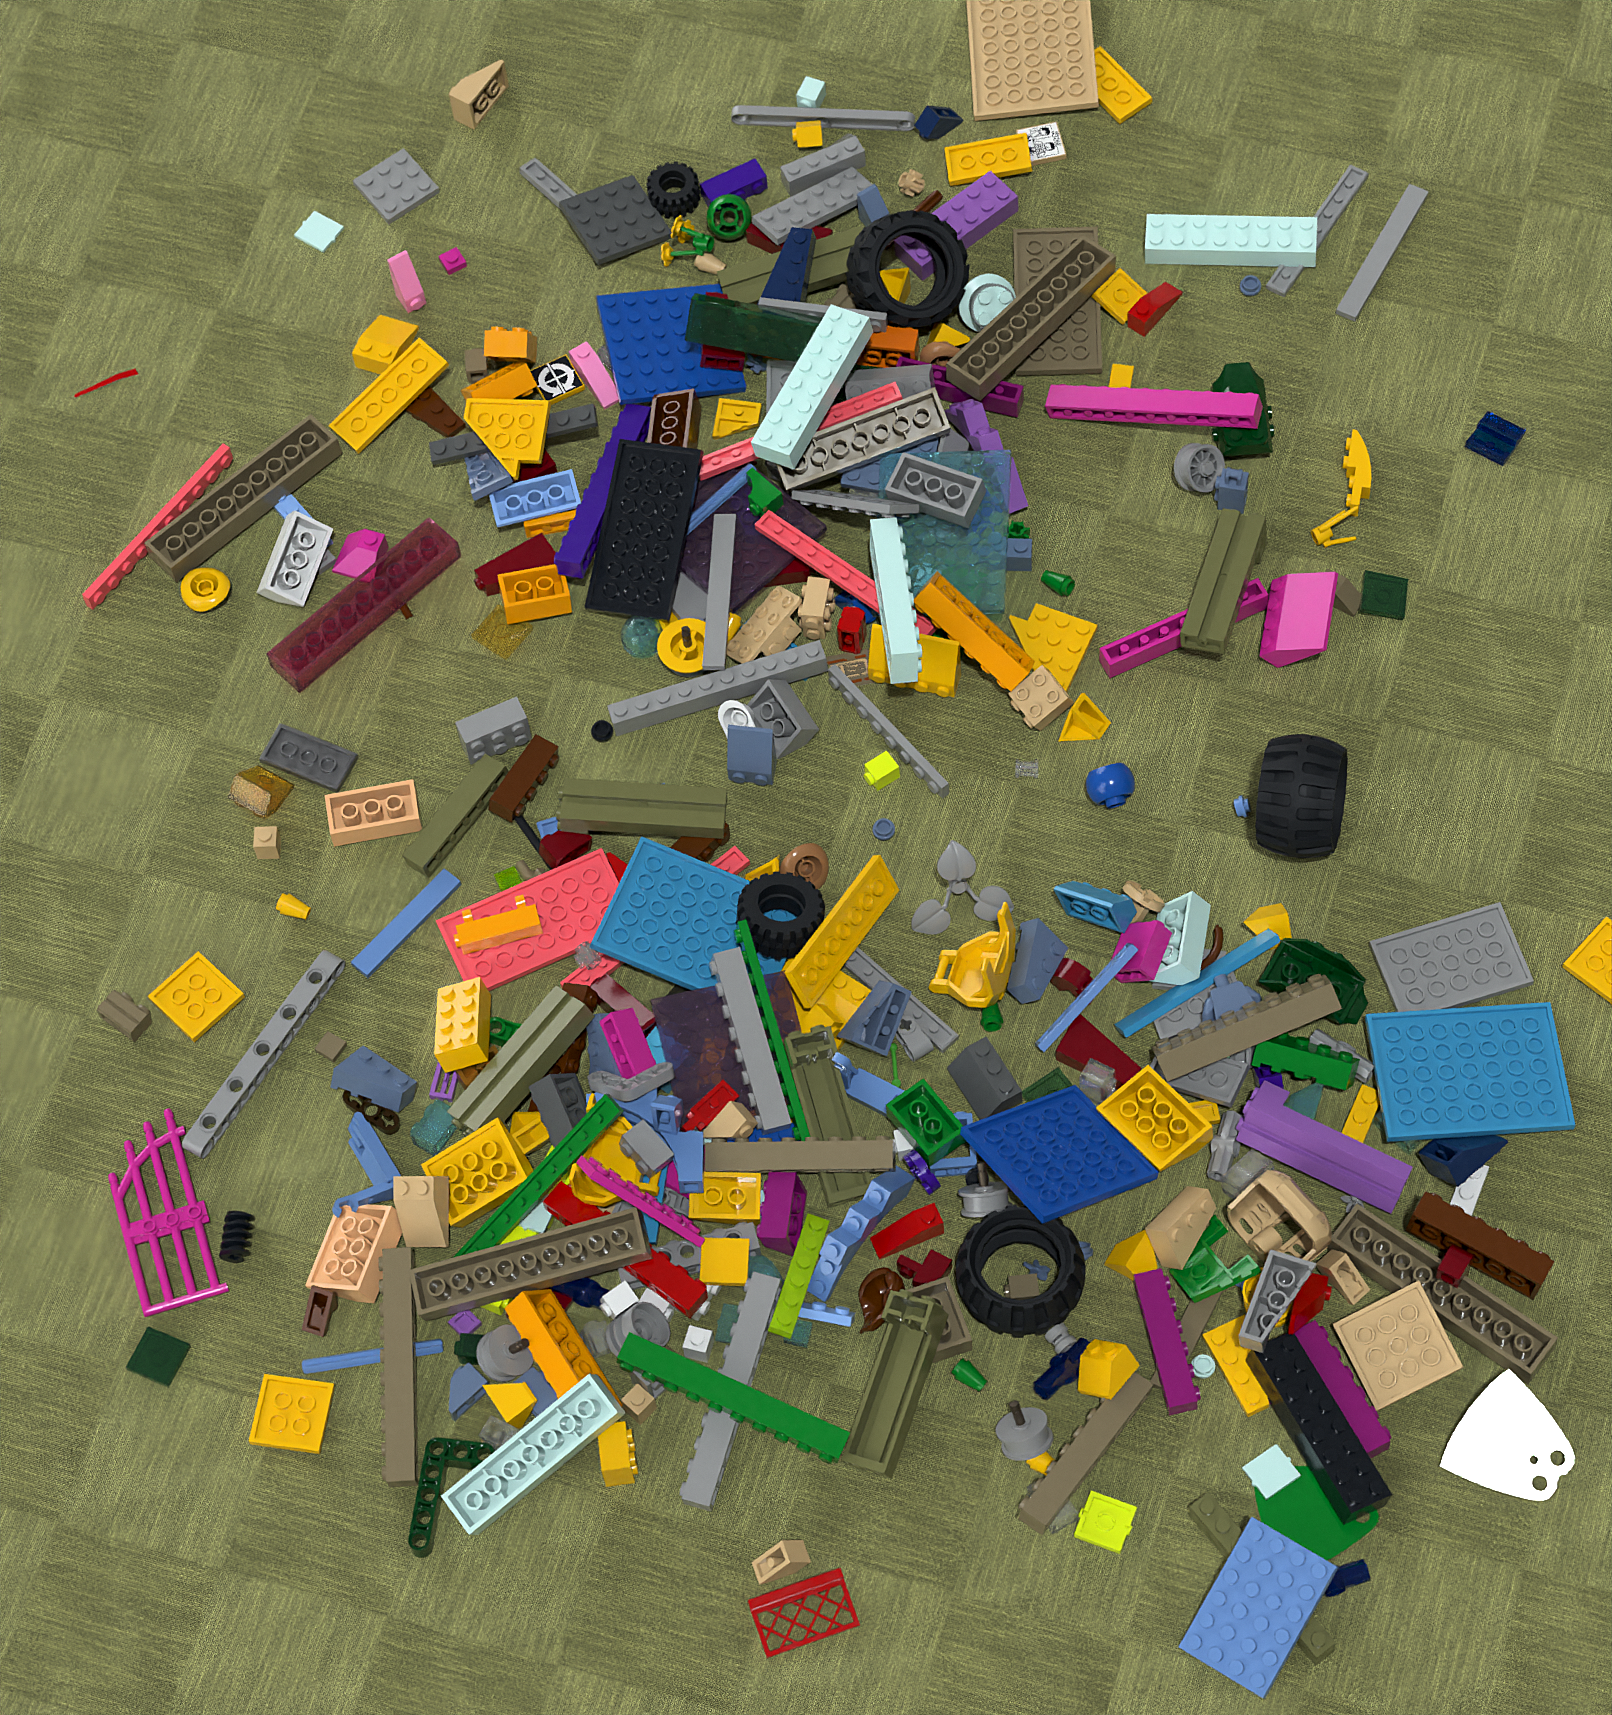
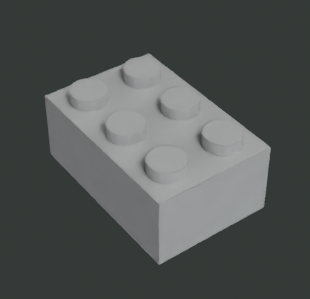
M517 697L455 722L461 746L470 764L476 763L484 754L489 756L502 754L507 749L523 745L532 739L527 716Z

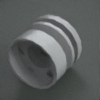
M644 1301L636 1303L625 1313L613 1319L608 1324L606 1330L607 1343L616 1357L629 1332L661 1347L665 1346L670 1338V1326L665 1315L658 1307Z

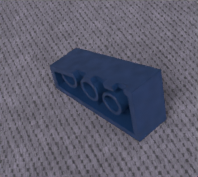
M791 227L763 290L762 298L806 302L816 244V236L813 229Z

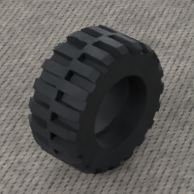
M779 871L773 872L771 875H768V873L762 874L759 879L756 877L744 886L738 898L736 925L738 921L747 920L756 953L759 951L762 953V956H774L775 959H781L782 957L790 959L794 958L802 950L824 921L825 902L822 899L821 892L815 889L816 886L810 881L806 882L805 878L800 875L796 877L790 872L780 874ZM782 909L790 911L798 917L790 921H776L766 917L763 913Z

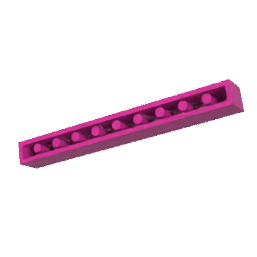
M1066 384L1050 385L1045 403L1049 417L1055 419L1258 428L1263 408L1259 394L1114 388L1107 386L1092 387L1086 385L1071 386Z

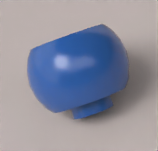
M1115 763L1097 768L1089 772L1086 777V791L1091 800L1097 805H1106L1107 808H1114L1125 804L1126 798L1132 796L1135 789L1133 773L1124 763Z

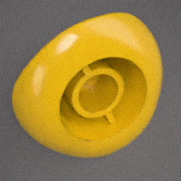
M209 567L195 568L189 571L181 582L183 601L189 608L199 612L210 610L221 603L230 590L228 577L223 572Z

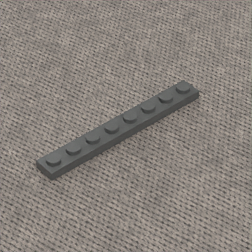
M589 404L549 414L546 438L597 427L598 421L595 405ZM475 432L429 442L433 465L491 452Z

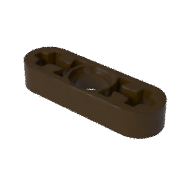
M348 1090L344 1091L343 1101L348 1109L354 1113H362L367 1122L384 1134L392 1135L398 1132L401 1124L395 1112L371 1103L372 1099L361 1095L358 1096L359 1101L362 1103L360 1107L357 1101H350L351 1092ZM369 1106H376L378 1108L377 1113L372 1116L367 1115L365 1110ZM382 1114L384 1119H386L387 1121H391L393 1119L394 1125L386 1126L385 1121L381 1119Z

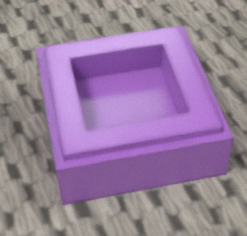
M470 1310L458 1312L448 1321L449 1326L464 1341L482 1325L481 1321Z

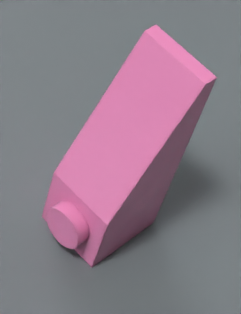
M405 250L389 258L387 261L396 297L405 310L410 313L425 305L426 299L410 257Z
M586 341L570 350V362L605 410L619 402L615 384L588 342Z

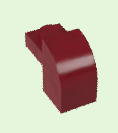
M1062 958L1050 982L1059 991L1069 990L1074 996L1078 997L1092 982L1093 978L1090 976L1091 971L1082 964L1069 958Z
M1453 1244L1437 1269L1436 1278L1458 1289L1464 1276L1469 1275L1470 1266L1475 1255Z
M932 1249L922 1264L902 1254L896 1261L899 1274L906 1279L913 1278V1288L947 1277L953 1269L952 1259Z

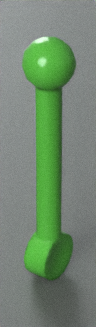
M892 1043L890 1047L894 1077L892 1085L900 1088L901 1081L898 1079L896 1059L898 1046Z

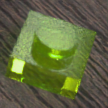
M515 866L493 874L501 892L522 883Z

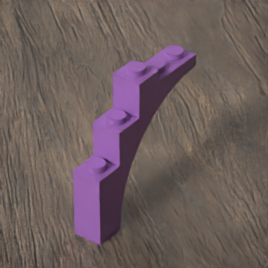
M969 399L962 403L956 402L949 405V409L944 410L947 420L952 422L962 432L974 449L991 482L1001 510L1010 514L1027 507L1028 503L1014 459L1011 456L1005 455L998 430L990 428L983 404L974 399Z

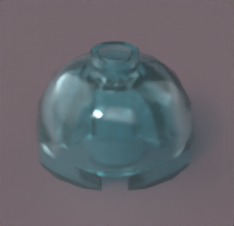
M630 617L623 624L620 638L623 649L634 658L646 659L653 657L655 652H657L658 638L663 631L661 624L658 620L651 618Z

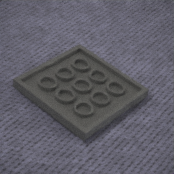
M634 175L559 201V208L597 265L671 239L672 232L656 208L651 205L648 196Z

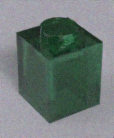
M460 1333V1339L455 1341L454 1355H457L460 1364H467L469 1362L471 1365H479L477 1346L484 1335Z

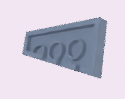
M492 452L464 458L474 501L496 490L503 489L513 482L510 474Z

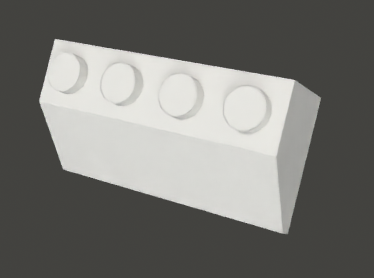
M295 510L288 514L257 593L275 602L303 607L333 528Z

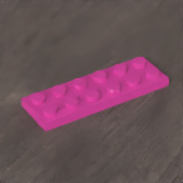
M581 1155L576 1162L590 1179L698 1247L705 1241L699 1234L701 1229L694 1225L691 1219L683 1214L681 1216L678 1215L666 1203L662 1205L649 1192L643 1193L630 1180L624 1181L611 1168L605 1169L602 1166L603 1164L595 1158L590 1157V1159H587Z

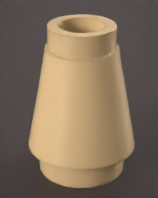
M704 252L703 256L697 255L694 266L698 267V270L718 275L717 271L727 267V264H724L710 252Z

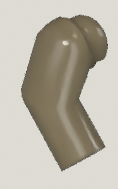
M520 860L515 864V868L524 881L546 872L543 868H537L535 871L530 870L524 860Z

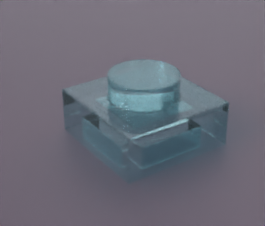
M797 1319L791 1339L784 1337V1343L807 1348L813 1323Z

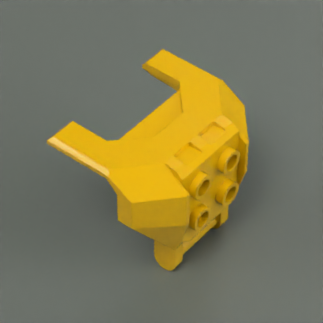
M1003 902L1001 910L997 913L1000 932L989 931L964 943L958 950H942L940 952V962L935 977L929 984L930 991L949 994L968 1007L986 1008L994 1005L997 1000H1001L1004 997L1012 963L1015 962L1016 929L1006 902ZM948 964H953L948 979H944Z
M594 1093L589 1096L586 1108L587 1113L597 1103ZM619 1116L583 1156L587 1159H590V1157L595 1158L603 1164L602 1166L605 1169L611 1168L624 1181L630 1180L636 1184L643 1193L647 1191L653 1196H658L661 1170L649 1179V1183L642 1182L644 1175L638 1171L633 1159L623 1154L619 1145L622 1135L633 1126L625 1117ZM572 1164L569 1175L570 1185L574 1196L582 1202L605 1207L624 1200L590 1179L577 1164Z

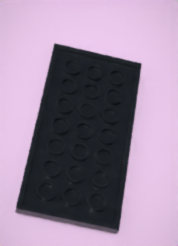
M619 439L584 607L586 610L669 622L704 451L694 448Z

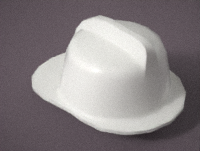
M729 700L720 706L718 719L726 737L728 736V725L755 727L754 712L746 704Z

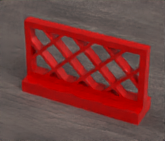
M841 1568L747 1600L767 1659L860 1626ZM841 1586L844 1594L840 1604L827 1598L830 1590ZM826 1591V1593H825L824 1596L818 1594V1593H821V1592ZM814 1595L822 1599L817 1612L804 1606L807 1597ZM803 1599V1601H802L801 1604L795 1602V1601H798V1600ZM845 1599H846L848 1608L845 1607V1606H843V1603H844ZM825 1601L838 1607L833 1619L819 1614ZM791 1603L799 1607L793 1620L780 1614L784 1605ZM780 1607L779 1610H778V1612H775V1611L772 1610V1609H775V1608ZM802 1609L815 1615L809 1628L796 1622ZM840 1609L851 1614L852 1623L842 1625L835 1621ZM769 1612L776 1616L770 1628L760 1624L758 1614ZM817 1617L830 1622L826 1632L818 1633L812 1630ZM778 1618L792 1623L786 1636L773 1630ZM833 1624L838 1626V1628L831 1630ZM794 1625L807 1631L803 1640L797 1642L789 1638ZM762 1629L768 1631L766 1637L764 1636ZM771 1633L784 1639L781 1647L773 1651L769 1650L767 1644ZM810 1633H812V1634L815 1635V1636H812V1637L808 1638V1636H809ZM786 1641H789V1642L792 1643V1644H790V1645L784 1646L785 1643H786Z

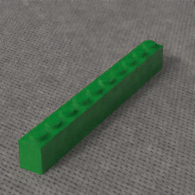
M631 1332L628 1333L617 1356L616 1363L620 1364V1369L628 1373L635 1371L642 1374L641 1378L650 1383L657 1381L664 1384V1389L672 1393L679 1391L686 1395V1399L694 1403L701 1401L708 1405V1409L716 1413L723 1411L730 1415V1419L738 1423L745 1421L751 1424L752 1429L764 1434L767 1431L773 1434L774 1439L787 1444L789 1441L797 1445L796 1448L801 1452L809 1454L811 1451L819 1455L818 1458L828 1464H831L832 1461L838 1462L849 1438L850 1432Z

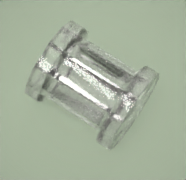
M1016 758L1015 778L1029 776L1038 779L1039 759L1021 761L1020 758Z

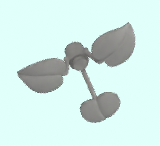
M951 840L937 863L938 873L948 880L949 887L946 889L947 894L944 904L941 906L940 902L936 899L924 901L916 909L912 917L911 928L915 932L931 935L939 934L946 930L950 924L951 917L945 909L948 906L952 892L961 894L965 890L968 891L972 898L977 901L973 907L974 913L980 919L986 921L998 920L997 913L1001 910L1003 902L1008 904L1010 913L1014 909V904L1006 890L995 885L982 889L979 897L975 895L966 881V878L971 877L976 870L975 859L964 846Z

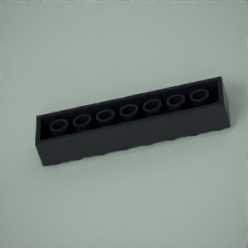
M1285 1333L1267 1341L1263 1353L1251 1350L1245 1360L1267 1395L1342 1523L1345 1525L1384 1507L1392 1493L1296 1335Z

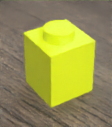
M887 751L864 764V778L877 791L900 777L899 766Z

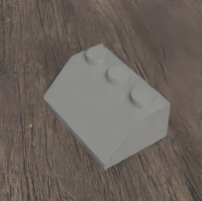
M768 679L747 704L754 712L755 727L773 729L777 759L805 746L819 731V728L786 680Z

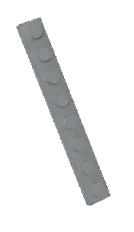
M836 664L828 669L830 685L835 690L839 689L844 700L856 707L859 716L862 719L866 718L870 722L874 732L880 733L891 749H896L901 760L913 767L915 775L927 782V786L933 794L937 793L942 799L949 794V783Z

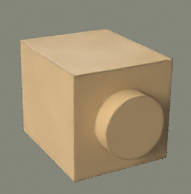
M277 826L254 827L253 848L257 859H280L281 837Z
M638 1383L621 1399L623 1410L640 1425L657 1409L655 1398Z

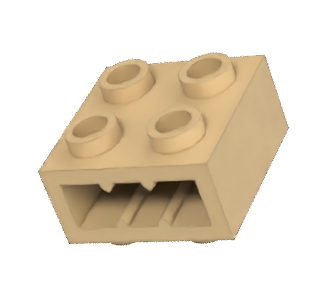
M808 577L807 585L803 584L802 587L803 604H800L798 607L799 627L803 628L804 637L813 640L825 639L826 632L831 631L832 626L830 613L835 610L834 588H831L830 579Z
M1043 665L1008 693L1013 699L1010 701L1012 706L1018 712L1022 711L1025 717L1023 720L1031 729L1035 727L1039 731L1075 703L1049 669Z

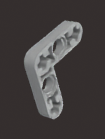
M662 1062L630 1079L606 1071L593 1072L587 1078L592 1091L602 1093L603 1095L610 1094L612 1098L625 1102L637 1099L672 1080L675 1074L672 1063Z

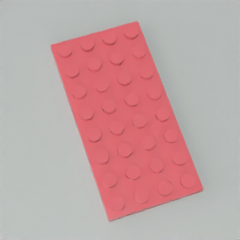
M600 848L436 920V924L463 982L481 977L488 991H491L590 947L619 882L603 849ZM522 894L524 895L526 906L536 905L543 934L463 955L461 947H456L453 935L457 934L455 925L464 923L461 911L470 909L473 920H478L518 909L515 896Z

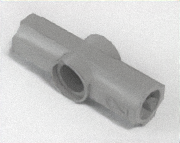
M1316 1029L1310 1036V1043L1316 1045L1326 1044L1331 1047V1050L1337 1052L1346 1051L1352 1053L1354 1058L1360 1059L1355 1077L1362 1082L1367 1083L1373 1076V1063L1356 1053V1049L1350 1044L1340 1040L1337 1041L1320 1029Z
M1235 1111L1223 1113L1218 1134L1214 1135L1211 1140L1212 1156L1207 1175L1218 1182H1224V1180L1228 1179L1233 1158H1236L1240 1151V1142L1236 1140L1239 1131L1236 1130V1127L1243 1116Z

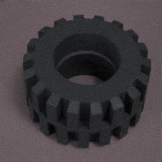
M674 161L673 164L666 162L664 166L660 164L657 166V170L653 169L651 171V176L647 178L648 198L651 205L656 208L661 216L664 215L668 219L670 217L676 219L679 215L686 217V213L691 214L694 208L698 207V201L701 198L699 179L691 166L687 167L685 163L678 164V162ZM671 188L681 189L675 193L666 192V190Z

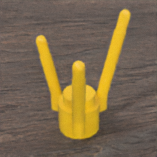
M1355 506L1348 511L1343 510L1322 525L1310 530L1317 546L1323 544L1324 548L1334 544L1355 541V536L1330 540L1333 537L1330 527L1357 511L1359 507Z

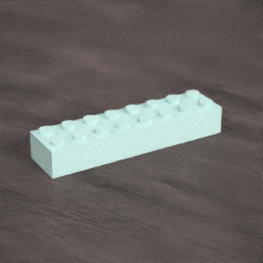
M1147 214L1145 264L1279 266L1282 264L1285 267H1298L1299 265L1316 267L1317 217Z
M830 305L751 441L756 457L795 469L873 334L869 317Z
M897 517L870 519V555L891 684L918 682V672H922L921 659H918L922 657V646L917 641L919 640V628L914 624L917 623L916 610L911 608V606H914L913 593L908 591L911 589V579L906 574L908 573V560L903 557L906 556L905 543L900 541L903 539L902 526H898Z
M588 1374L441 1495V1497L469 1535H479L626 1414V1412L599 1376Z

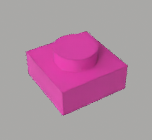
M457 247L438 256L448 275L467 267L466 260Z

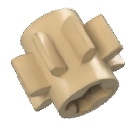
M912 169L909 170V173L904 172L899 178V186L902 187L900 191L911 197L914 196V193H921L925 185V181L921 179L923 174Z

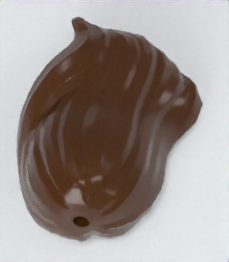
M882 1267L871 1271L861 1283L858 1297L865 1321L860 1329V1334L875 1331L884 1324L885 1320L881 1316L891 1290L899 1292L900 1289L905 1290L903 1279L889 1268Z

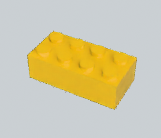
M481 977L438 989L434 1055L445 1073L488 1061L491 994Z

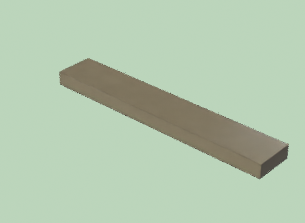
M1223 1291L1197 1303H1194L1191 1299L1181 1319L1183 1333L1180 1334L1181 1341H1186L1189 1356H1186L1187 1363ZM1156 1369L1150 1382L1154 1384L1153 1387L1162 1390Z

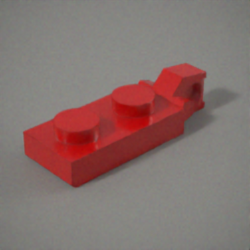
M724 1079L721 1080L690 1109L686 1115L689 1120L682 1126L681 1130L687 1132L697 1128L699 1131H702L729 1101L735 1102L740 1095Z

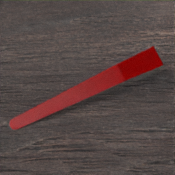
M134 368L118 373L76 393L74 397H79L117 380L138 375V372Z

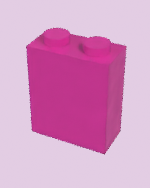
M1158 920L1130 923L1125 933H1121L1112 959L1127 943L1133 944L1139 950L1114 976L1119 982L1127 983L1155 979L1172 932L1165 927L1164 923Z

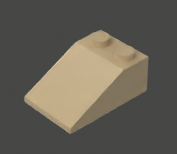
M499 60L461 79L456 86L451 88L449 98L454 120L472 129L478 126L509 87L503 60Z
M393 1176V1200L406 1247H449V1176Z

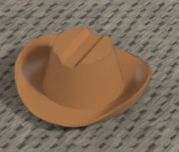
M946 341L932 342L921 350L920 361L946 367V363L961 349Z
M806 843L794 848L780 865V874L790 872L796 877L800 875L805 878L806 882L810 881L816 886L815 889H819L824 885L829 871L828 857L823 848L815 843Z

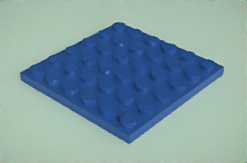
M720 284L596 296V304L620 405L652 402L653 396L656 394L693 388L697 397L746 391L743 371L700 367L705 293L718 292L723 294Z
M1076 1085L961 1127L960 1131L962 1137L1042 1224L1156 1180L1159 1173L1096 1110V1106Z

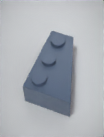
M1039 918L1020 924L1019 930L1022 933L1020 942L1016 944L1015 948L1018 951L1016 961L1012 963L1007 990L1021 1004L1041 998L1068 950V947Z
M879 980L836 1037L872 1053L887 1056L912 991L894 983Z
M609 1013L594 1014L595 1017L586 1026L590 1060L589 1074L596 1071H606L622 1077L599 1023Z
M363 1045L334 1068L330 1088L337 1090L339 1087L348 1090L352 1096L358 1097L361 1095L372 1099L371 1103L400 1112L413 1101L417 1081Z

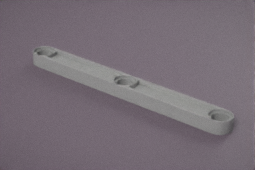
M738 105L732 108L731 120L738 125L796 127V122L821 120V128L910 131L914 128L915 115L906 111Z

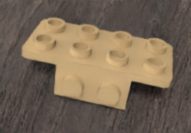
M777 586L770 592L761 606L755 610L750 619L743 624L735 637L728 642L726 656L743 664L754 660L760 652L764 656H769L785 651L802 631L790 618L802 603V599L787 589Z

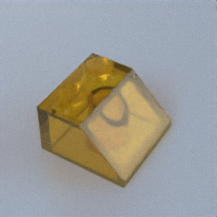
M257 765L235 774L227 798L235 801L236 805L253 811V814L258 817H266L276 813L295 785Z

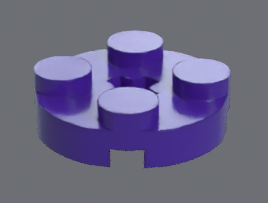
M913 1149L902 1157L907 1166L911 1168L909 1171L912 1176L915 1177L916 1181L920 1180L922 1182L921 1185L928 1195H931L941 1187L935 1175L930 1172L928 1165L916 1150Z

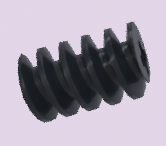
M243 1211L227 1212L224 1218L226 1224L223 1226L224 1233L221 1237V1251L219 1252V1257L222 1260L231 1263H242L244 1261L242 1257L249 1256L250 1252L243 1248L251 1246V1243L245 1239L252 1238V1234L246 1230L253 1229V1225L248 1223L254 1221L255 1217Z

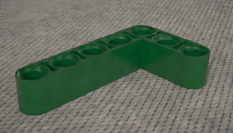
M440 1437L432 1438L427 1442L408 1536V1544L416 1557L425 1558L432 1552L442 1502L441 1495L444 1492L448 1467L473 1470L483 1462L479 1460L483 1454L491 1455L495 1452L490 1444ZM437 1448L444 1449L439 1455L432 1454ZM460 1451L467 1452L466 1456L463 1458L456 1457L457 1453ZM432 1471L439 1472L438 1476L435 1478L428 1477L429 1473ZM428 1494L435 1495L431 1501L423 1500ZM423 1517L431 1518L427 1524L419 1523ZM417 1541H426L423 1547H415Z

